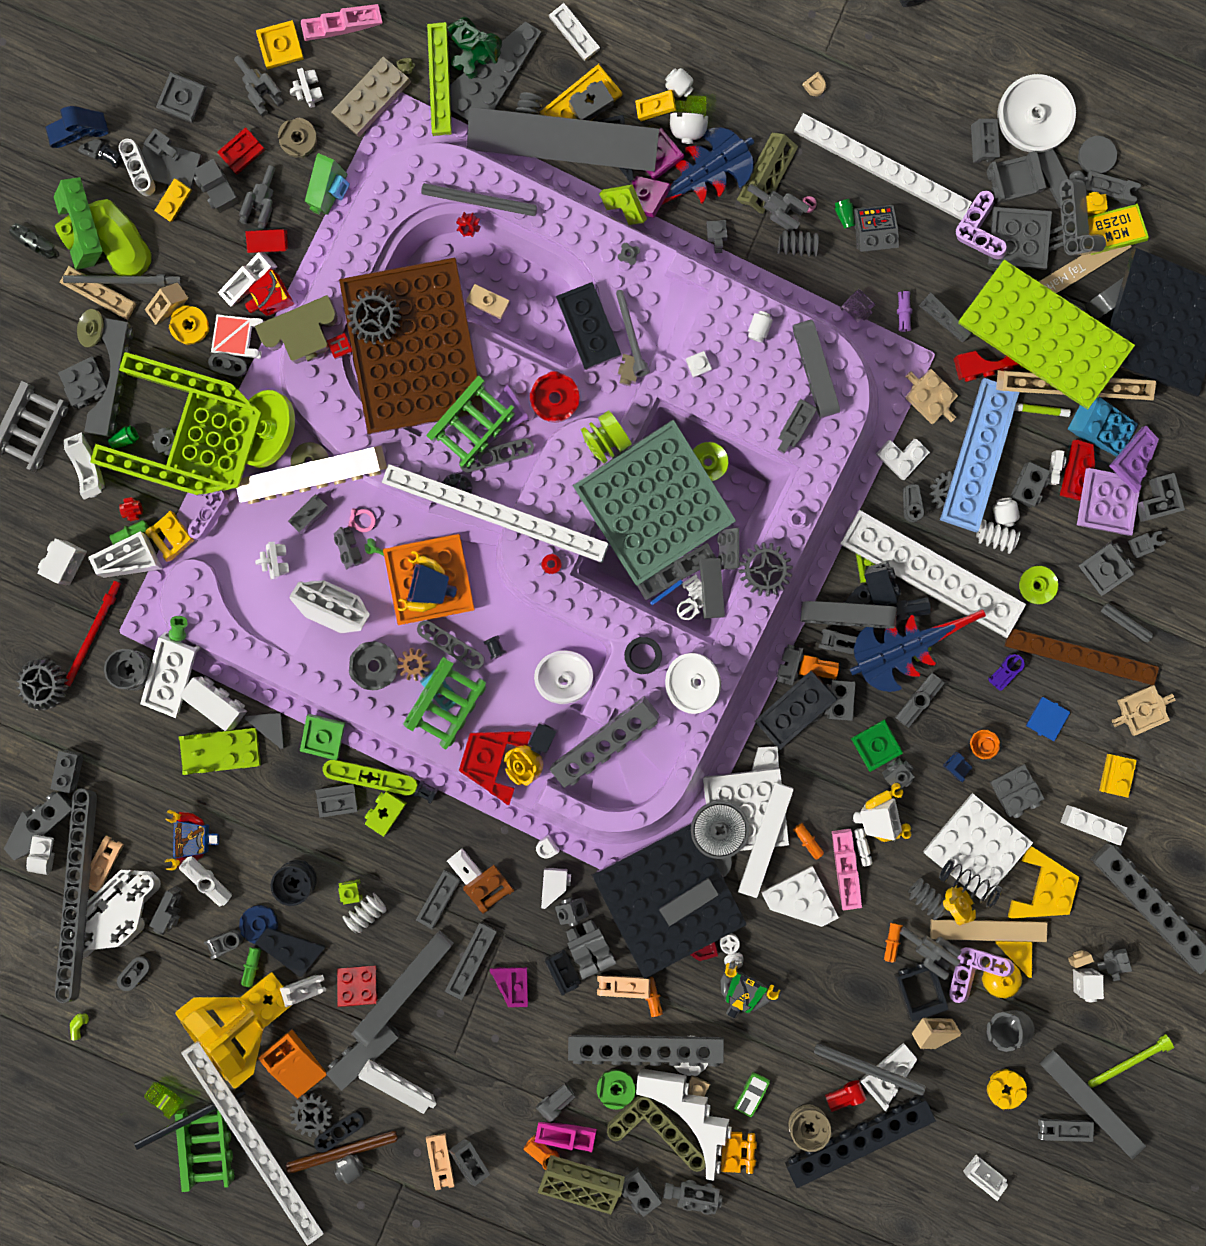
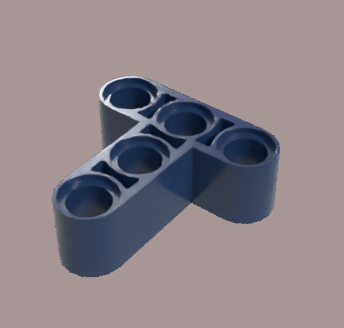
M77 106L62 108L60 110L62 118L45 127L49 144L52 148L64 147L86 135L101 137L109 133L104 113Z

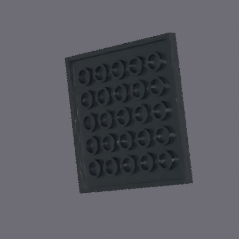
M1133 248L1109 325L1111 330L1135 345L1119 368L1191 396H1199L1206 373V276L1141 249Z
M691 823L591 874L644 979L747 925L714 859L704 855L695 846L691 837ZM706 878H709L718 896L669 926L659 908Z

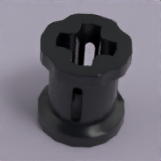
M109 144L103 145L98 154L100 160H106L115 169L122 164L123 158L121 153L111 149Z
M499 635L484 641V645H487L491 654V660L507 654L499 641Z
M421 780L413 796H420L431 804L438 792V788L434 789L424 784V781Z

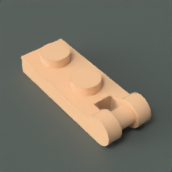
M108 836L104 837L91 862L89 889L98 892L103 887L124 846L123 843L119 841L116 843ZM107 847L113 849L111 854L105 852Z
M597 975V981L599 982L597 995L650 998V978ZM607 983H611V989L607 988Z
M446 1134L427 1136L426 1143L435 1190H441L442 1187L446 1186L449 1188L455 1187ZM446 1174V1179H440L439 1175Z

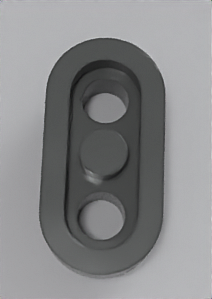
M214 353L209 358L210 368L217 373L235 378H241L247 373V364L241 358L223 353ZM222 360V366L218 367L217 362ZM237 365H240L241 370L238 372L235 371V367Z
M145 956L134 958L118 976V987L123 991H130L135 988L151 968L149 959ZM139 962L144 964L143 969L139 968ZM126 977L131 978V983L126 982Z

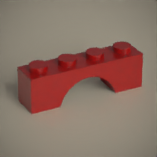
M976 351L957 355L953 358L958 379H965V382L976 380V376L983 375L986 378L995 375V372L998 370L1013 371V367L1021 366L1008 356L996 362L987 361Z

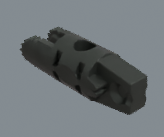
M15 223L9 229V234L32 251L47 259L55 257L54 244L41 235L18 223Z

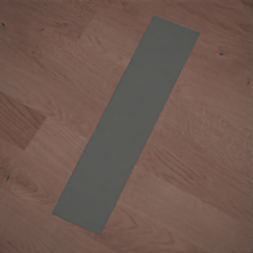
M469 107L467 148L482 152L655 171L659 129Z

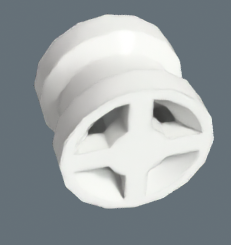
M733 933L719 940L721 949L727 954H733L739 948L738 938Z

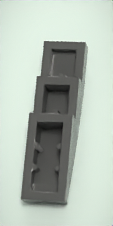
M706 543L677 559L637 586L644 599L647 600L674 585L679 580H683L699 571V559L716 557L709 544Z

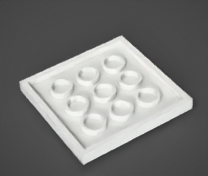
M780 768L706 776L703 778L706 804L713 801H727L740 808L746 816L749 825V835L744 847L740 851L753 848L774 782L782 784ZM784 816L774 847L789 845L786 816ZM723 825L715 827L717 830L716 834L724 833Z
M972 793L923 850V853L942 868L949 859L955 860L954 866L962 864V872L970 869L972 873L971 878L979 874L981 877L980 883L988 879L990 887L999 884L1033 842ZM960 865L950 873L956 880L960 873ZM969 870L959 879V882L964 886L969 879ZM979 876L974 877L967 887L972 893L978 885ZM987 881L978 888L975 894L980 899H982L987 891ZM993 887V888L988 892L986 898H987L988 895L993 891V889H994L995 887Z

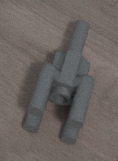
M240 55L236 56L234 60L245 74L242 77V81L249 92L248 98L260 115L265 116L268 113L263 106L265 101L261 97L266 93L270 95L278 107L283 105L284 101L280 97L281 91L267 73L261 75L258 69H250Z
M269 165L262 184H255L253 192H247L239 213V222L247 224L253 208L261 212L258 219V229H266L273 209L271 197L274 191L269 186L276 169L275 167Z
M750 184L747 188L749 192L765 201L763 208L772 213L770 219L789 232L794 228L797 229L800 225V222L787 215L789 209L801 216L810 207L790 193L783 197L775 191H772L769 195L753 184Z
M903 927L900 934L918 945L915 951L926 958L924 966L944 980L949 975L945 971L950 966L947 961L954 966L959 965L960 960L957 957L962 951L944 938L938 937L934 941L926 935L921 939L907 928Z

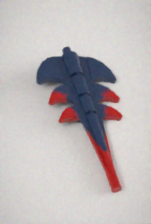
M725 128L707 129L703 138L711 144L713 150L709 152L700 146L685 148V151L694 158L696 164L692 166L689 162L681 160L674 165L681 172L682 176L670 184L671 189L662 204L690 190L697 194L700 203L703 204L707 194L706 182H710L716 188L718 197H721L726 187V172L731 173L736 178L740 189L744 187L753 173V158L748 151V147L754 144L753 139L749 137L743 141L734 132Z
M982 609L964 618L923 631L918 630L914 616L911 615L905 626L906 636H900L896 627L886 628L884 643L881 644L874 636L873 627H865L856 638L854 655L858 665L850 668L852 676L861 672L865 680L878 690L887 692L901 690L902 687L897 684L892 675L893 668L896 667L905 675L919 677L920 673L913 667L912 657L916 656L925 664L935 665L936 663L931 658L928 648L962 627L985 617L986 614Z

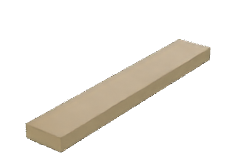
M931 919L930 938L1047 942V922L974 920L959 926L955 919H936L935 921Z

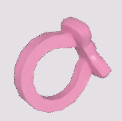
M352 508L348 527H354L360 532L372 530L376 524L374 514L367 509L357 510ZM362 513L368 514L371 518L370 526L368 528L359 527L354 521L355 516Z

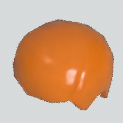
M979 730L973 734L970 746L975 756L980 759H991L1000 750V740L995 733L989 730Z

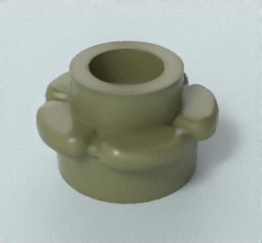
M403 58L397 61V69L407 75L412 73L415 64L412 63L411 58Z

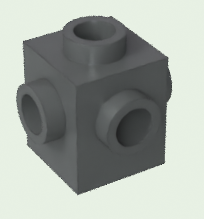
M169 427L159 429V433L153 434L155 440H152L155 451L166 457L170 455L177 432Z
M900 758L896 761H891L887 765V769L882 772L884 779L891 786L894 783H900L901 787L896 789L897 792L903 787L909 786L915 777L912 772L914 768L908 761L903 762Z
M568 897L562 899V903L555 906L561 925L569 924V926L579 924L580 920L589 916L583 898L573 899Z

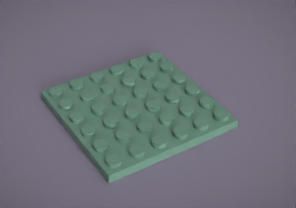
M671 420L572 485L636 586L736 521L674 420Z

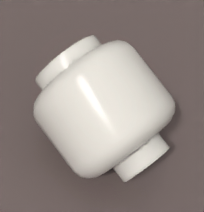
M673 69L665 79L667 81L666 88L672 90L677 98L682 95L687 97L693 90L691 87L693 78L684 69Z
M1011 498L999 499L993 505L995 522L1003 524V527L1013 526L1014 522L1020 518L1018 504Z

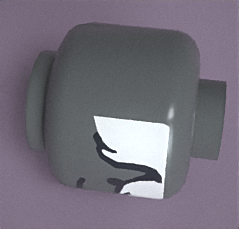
M349 1154L336 1162L337 1170L334 1173L339 1182L343 1180L346 1184H349L362 1176L364 1166L357 1155Z

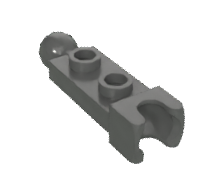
M1074 171L1069 176V179L1082 180L1085 183L1086 192L1106 194V198L1117 200L1127 205H1134L1137 201V198L1132 196L1130 191L1135 192L1141 187L1140 183L1121 180L1093 171H1089L1087 177L1081 171Z

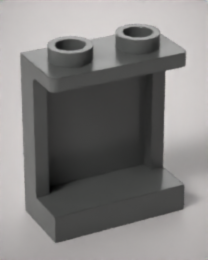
M1037 151L1029 152L1027 156L999 163L991 162L988 166L987 177L992 181L993 187L991 192L997 204L1042 193L1046 188Z

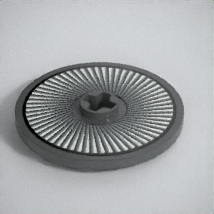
M713 801L705 804L696 812L691 823V837L695 846L704 855L715 859H725L737 854L744 847L749 835V825L746 816L740 808L727 801ZM723 825L724 833L716 834L717 830L715 827Z

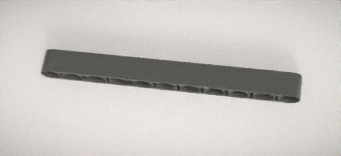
M87 789L76 790L72 799L55 985V998L60 1003L74 1002L80 994L97 805L96 793ZM84 794L87 795V800H86V802H83V795H84ZM85 813V820L82 822L81 815ZM81 832H83L84 834L82 841H80L79 835ZM79 852L82 853V858L80 861L77 858ZM77 871L80 872V878L78 880L76 879ZM75 891L78 892V898H77V899L74 898V892H75ZM74 910H75L76 913H77V916H76L75 919H73V917H72V913H73ZM72 930L75 932L73 939L70 936ZM70 949H71L72 952H73V957H72V958L69 957V951H70ZM68 969L71 971L70 978L67 976ZM66 989H68L70 994L68 998L65 996Z

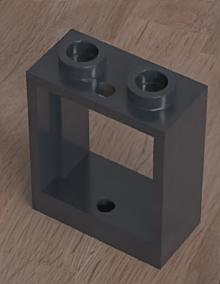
M924 961L917 963V967L911 969L905 967L899 969V973L894 974L908 1017L912 1022L949 1010L937 974L925 967ZM929 971L938 1000L912 1008L902 979Z

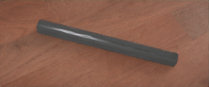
M426 183L421 188V193L427 196L529 216H535L537 212V206L534 204Z
M816 1044L814 1053L919 1095H923L926 1086L821 1044Z

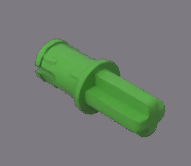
M141 520L129 527L125 526L123 530L111 534L110 540L114 545L140 531L142 533L148 529V525L144 520Z
M249 947L247 961L243 965L245 970L241 985L252 987L256 970L259 969L258 961L261 949Z

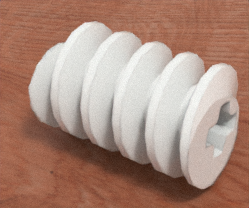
M984 519L981 521L979 531L976 533V537L979 538V544L983 540H986V546L993 542V549L1001 545L1000 551L1007 547L1008 554L1015 549L1020 536V532L1016 534L1013 529L1008 532L1007 527L1001 529L999 524L994 527L993 522H989L986 525V520Z
M373 893L374 898L366 896L368 903L360 901L362 908L355 906L356 913L349 911L350 918L345 915L343 916L345 923L354 933H361L363 931L362 927L367 928L369 926L368 922L373 923L375 921L374 917L379 918L381 916L380 912H386L384 903L376 894Z

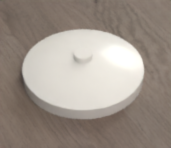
M1041 74L1028 75L1012 83L1003 94L998 106V123L1004 137L1016 148L1026 152H1046L1060 145L1070 134L1076 118L1075 102L1066 86L1057 79Z

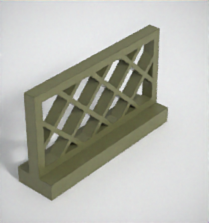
M550 1155L547 1168L538 1188V1193L612 1214L618 1197L622 1194L625 1177ZM563 1182L565 1186L559 1187L557 1183ZM551 1185L554 1189H548L545 1186ZM582 1188L583 1191L577 1192L575 1189ZM570 1191L572 1194L568 1195L564 1192ZM600 1193L602 1197L596 1198L594 1194ZM588 1196L590 1200L583 1199L582 1197ZM607 1201V1203H608L610 1206H606V1205H603V1204H601V1203Z

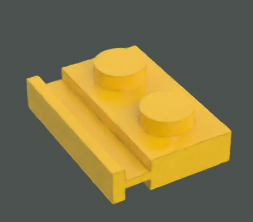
M1107 754L1099 791L1129 797L1136 760Z

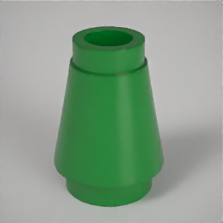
M850 199L835 203L836 208L834 209L844 229L854 226L853 203L850 202Z
M125 426L111 437L108 442L112 449L115 450L136 443L139 435L133 426Z

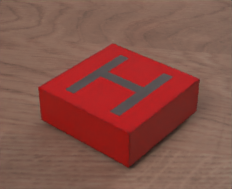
M345 333L327 340L335 360L352 353L351 345Z

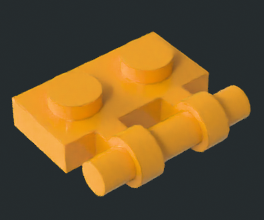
M731 1132V1138L726 1140L725 1146L722 1145L721 1172L740 1173L741 1165H746V1173H754V1166H756L754 1156L755 1149L757 1148L756 1134L748 1133V1140H742V1132ZM742 1148H747V1157H741Z

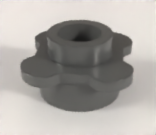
M623 243L621 245V253L618 254V260L634 265L640 249L637 246L632 247L628 243Z

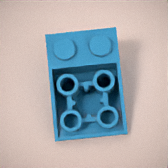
M1097 397L1088 410L1081 405L1079 406L1068 430L1081 439L1118 456L1128 444L1138 424L1102 398Z

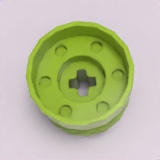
M609 410L598 417L601 427L597 428L592 422L589 423L593 431L592 433H589L585 427L580 429L586 445L603 464L608 462L604 455L605 452L611 458L615 457L612 447L615 446L622 452L632 445L627 434Z

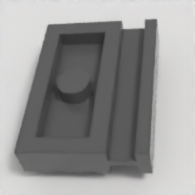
M355 784L315 790L319 818L358 812Z

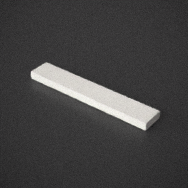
M774 782L738 892L755 898L758 897L793 792L792 787Z

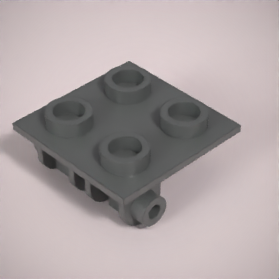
M739 528L721 530L717 538L721 570H736V568H739Z

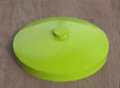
M273 390L261 391L249 399L262 415L246 464L258 468L267 467L276 462L288 448L294 433L295 414L293 406L286 396Z

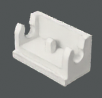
M313 975L280 988L285 1007L325 992L326 988H322L320 984L324 980L323 975Z
M977 1155L963 1170L970 1180L996 1201H998L1008 1186L1006 1183L1007 1179Z

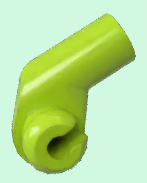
M81 1013L77 1014L70 1022L71 1040L81 1039L80 1027L89 1022V1017L86 1013L82 1015Z

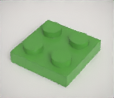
M308 714L306 716L300 751L337 761L345 723Z

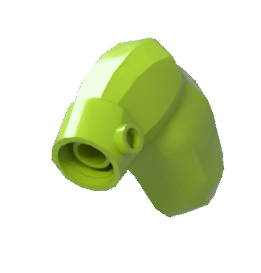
M108 199L90 203L89 208L102 251L105 253L113 271L118 276H141L151 264V252L142 240L133 222L115 203ZM68 215L55 224V228L64 245L71 250L74 244V232L70 216Z

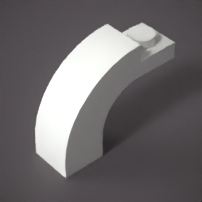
M81 432L64 439V450L76 469L82 498H92L102 493V489L105 488L99 465L90 463L93 451L83 433Z

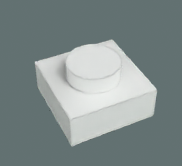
M704 351L685 359L693 378L712 370Z

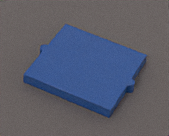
M679 580L650 602L651 605H654L683 583L682 580Z
M1041 697L1026 726L1036 731L1039 736L1043 735L1055 741L1070 712L1058 706V703H1053Z

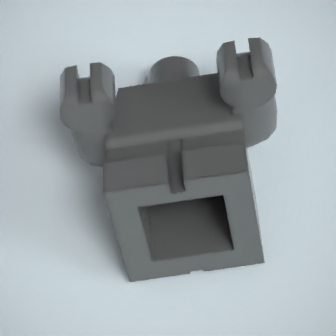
M1126 948L1107 951L1103 956L1104 961L1097 963L1099 971L1107 969L1113 981L1121 980L1120 973L1132 971Z

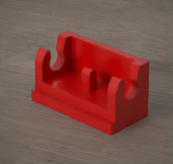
M287 230L245 231L247 253L286 251L288 249Z

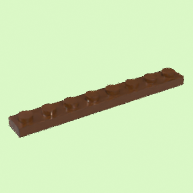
M1012 629L1004 647L1149 685H1155L1159 667L1017 629Z

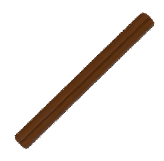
M396 1131L387 1132L330 1149L327 1152H320L290 1161L286 1164L287 1172L289 1174L343 1158L349 1154L354 1155L394 1143L398 1140Z

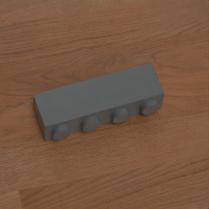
M388 1021L366 1047L356 1039L358 1043L353 1047L349 1045L342 1052L344 1056L341 1059L337 1060L335 1058L327 1066L329 1070L326 1075L342 1091L359 1075L369 1059L374 1061L399 1038L400 1033Z

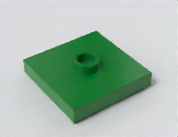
M885 720L850 738L869 772L903 754Z

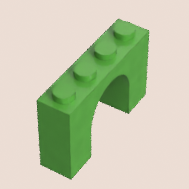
M81 178L61 180L54 194V200L58 214L69 213L72 222L74 244L70 254L75 269L94 267L102 253V248Z

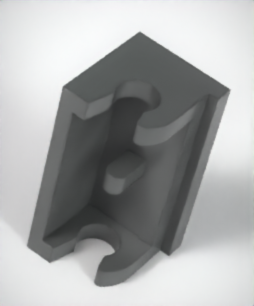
M978 119L971 125L973 163H979L982 160L990 162L1000 157L998 120Z
M315 494L288 522L302 535L329 507Z

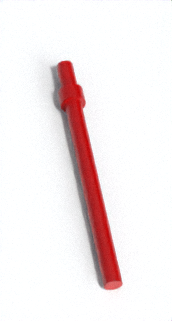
M114 580L108 594L105 593L102 599L104 602L66 677L68 681L64 683L65 685L71 686L110 605H113L116 600L115 595L121 585L120 582Z

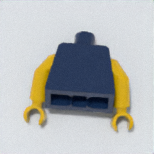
M412 551L411 553L416 555V559L414 561L408 559L409 562L415 564L407 600H398L405 603V607L398 608V610L405 611L409 609L410 611L425 612L436 608L438 603L442 604L445 596L454 598L457 588L456 586L447 585L449 577L445 575L444 569L435 560L420 556L417 552Z

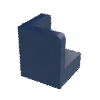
M954 752L942 765L962 783L965 781V775L972 769V766L958 752Z

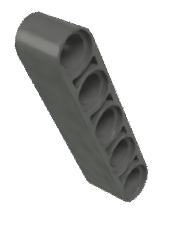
M810 319L792 325L816 408H818L819 417L824 418L840 413L839 403L814 321Z
M802 601L800 621L813 624L895 628L897 608L879 605Z

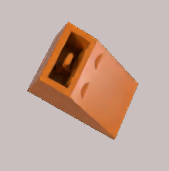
M292 1029L258 1057L267 1071L297 1099L323 1079L327 1073Z

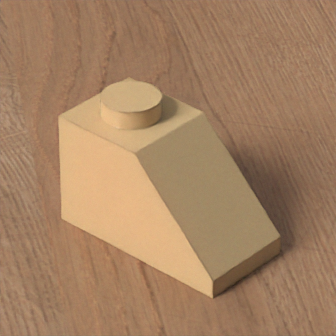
M174 283L160 288L145 308V311L155 325L171 316L176 309L182 307L188 297L180 285Z
M922 1018L912 1035L920 1049H936L959 1037L961 1032L953 1019Z

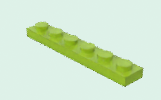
M446 22L427 24L431 129L433 136L452 135L448 26Z

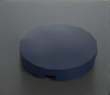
M256 905L250 907L240 918L239 929L241 935L253 944H255V941L267 926L278 930L277 916L267 906Z

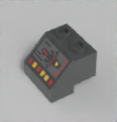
M893 205L853 209L856 246L860 252L899 248L898 226Z

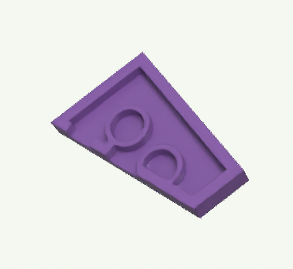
M508 384L496 400L506 409L513 405L515 407V416L510 422L507 423L505 421L501 426L502 431L495 438L492 436L488 443H491L529 419ZM492 406L483 414L493 424L502 416ZM479 421L470 429L480 439L489 431Z
M1147 426L1142 427L1109 465L1134 493L1139 492L1141 489L1140 483L1146 475V467L1149 460L1152 459L1159 440Z

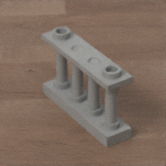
M21 381L0 425V455L2 456L5 452L10 453L28 462L27 469L36 472L43 464L44 460L42 458L62 417H65L68 412L67 406L69 403L59 399L58 404L35 394L33 391L34 386ZM32 400L53 410L54 412L50 420L47 421L26 411L25 406L27 402ZM23 417L46 428L41 439L17 428L19 418ZM11 435H16L37 445L33 456L9 445L8 441Z

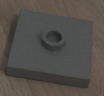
M170 72L156 108L193 123L207 87Z

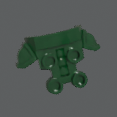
M462 17L447 27L452 35V39L464 51L461 56L456 55L451 59V65L455 70L460 71L463 69L465 75L473 79L478 74L475 67L478 63L487 64L490 58L494 64L498 62L502 41L496 34L480 32L468 17Z

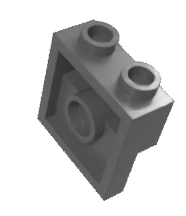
M93 356L58 372L65 387L64 391L71 405L75 408L81 409L88 406L89 402L94 399L100 400L107 388L104 376Z
M1112 541L1078 565L1101 596L1134 575V564L1129 558L1125 560L1121 555L1123 550L1118 543L1113 544Z
M1025 764L989 781L1007 816L1017 818L1024 814V809L1028 807L1031 809L1037 808L1041 805L1040 801L1044 800L1036 782L1033 781Z
M177 886L166 891L149 925L154 928L153 931L157 934L164 935L165 932H169L173 926L176 927L181 918L179 916L181 910L174 907L175 905L178 906L182 899V895H180L182 889Z

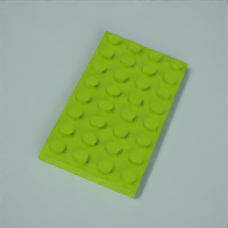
M1003 260L958 322V324L1087 410L1135 346L1006 260Z

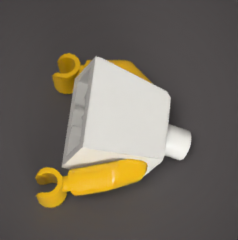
M894 783L891 786V791L886 790L868 800L861 812H855L853 816L855 823H863L864 831L867 835L874 836L882 842L896 840L900 836L905 839L911 837V827L906 823L900 824L896 801L892 799V796L899 798L903 795V790L895 791L901 787L900 783Z

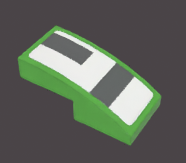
M752 1072L734 1109L752 1117L767 1090L770 1080Z

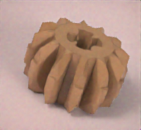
M410 648V655L404 651L403 655L406 658H398V661L403 662V665H398L397 668H404L400 675L404 676L408 673L407 680H410L413 675L414 680L418 681V674L425 678L426 676L422 671H430L429 668L425 667V664H431V661L423 660L428 654L425 653L420 656L421 649H418L415 654L414 649ZM416 659L418 661L416 664L419 663V667L412 670L410 668L412 666H409L410 661Z

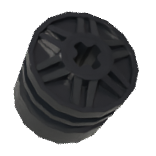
M299 859L290 860L283 864L272 877L270 884L271 893L283 905H299L315 889L317 883L316 872L306 861ZM292 879H299V883L297 884V882H293Z

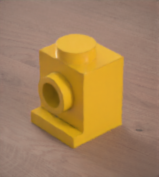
M1099 192L1087 194L1088 216L1104 213L1108 209L1106 194H1099Z

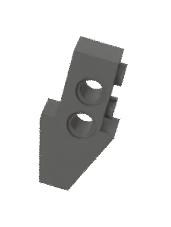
M54 791L45 798L47 801L43 805H37L31 812L28 810L21 813L4 847V850L13 860L20 859L30 853L32 836L39 835L53 838L49 833L71 814L72 801L64 792L56 793ZM50 806L55 809L54 816H51L48 812ZM35 819L40 821L39 829L34 826Z

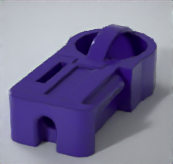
M1017 654L1006 656L999 669L991 676L992 678L988 677V681L998 690H1003L1024 668V660L1021 656ZM1016 656V657L1010 662V664L1007 666L1008 660H1009L1011 657ZM1020 659L1021 666L1019 667V669L1014 671L1010 670L1011 667Z

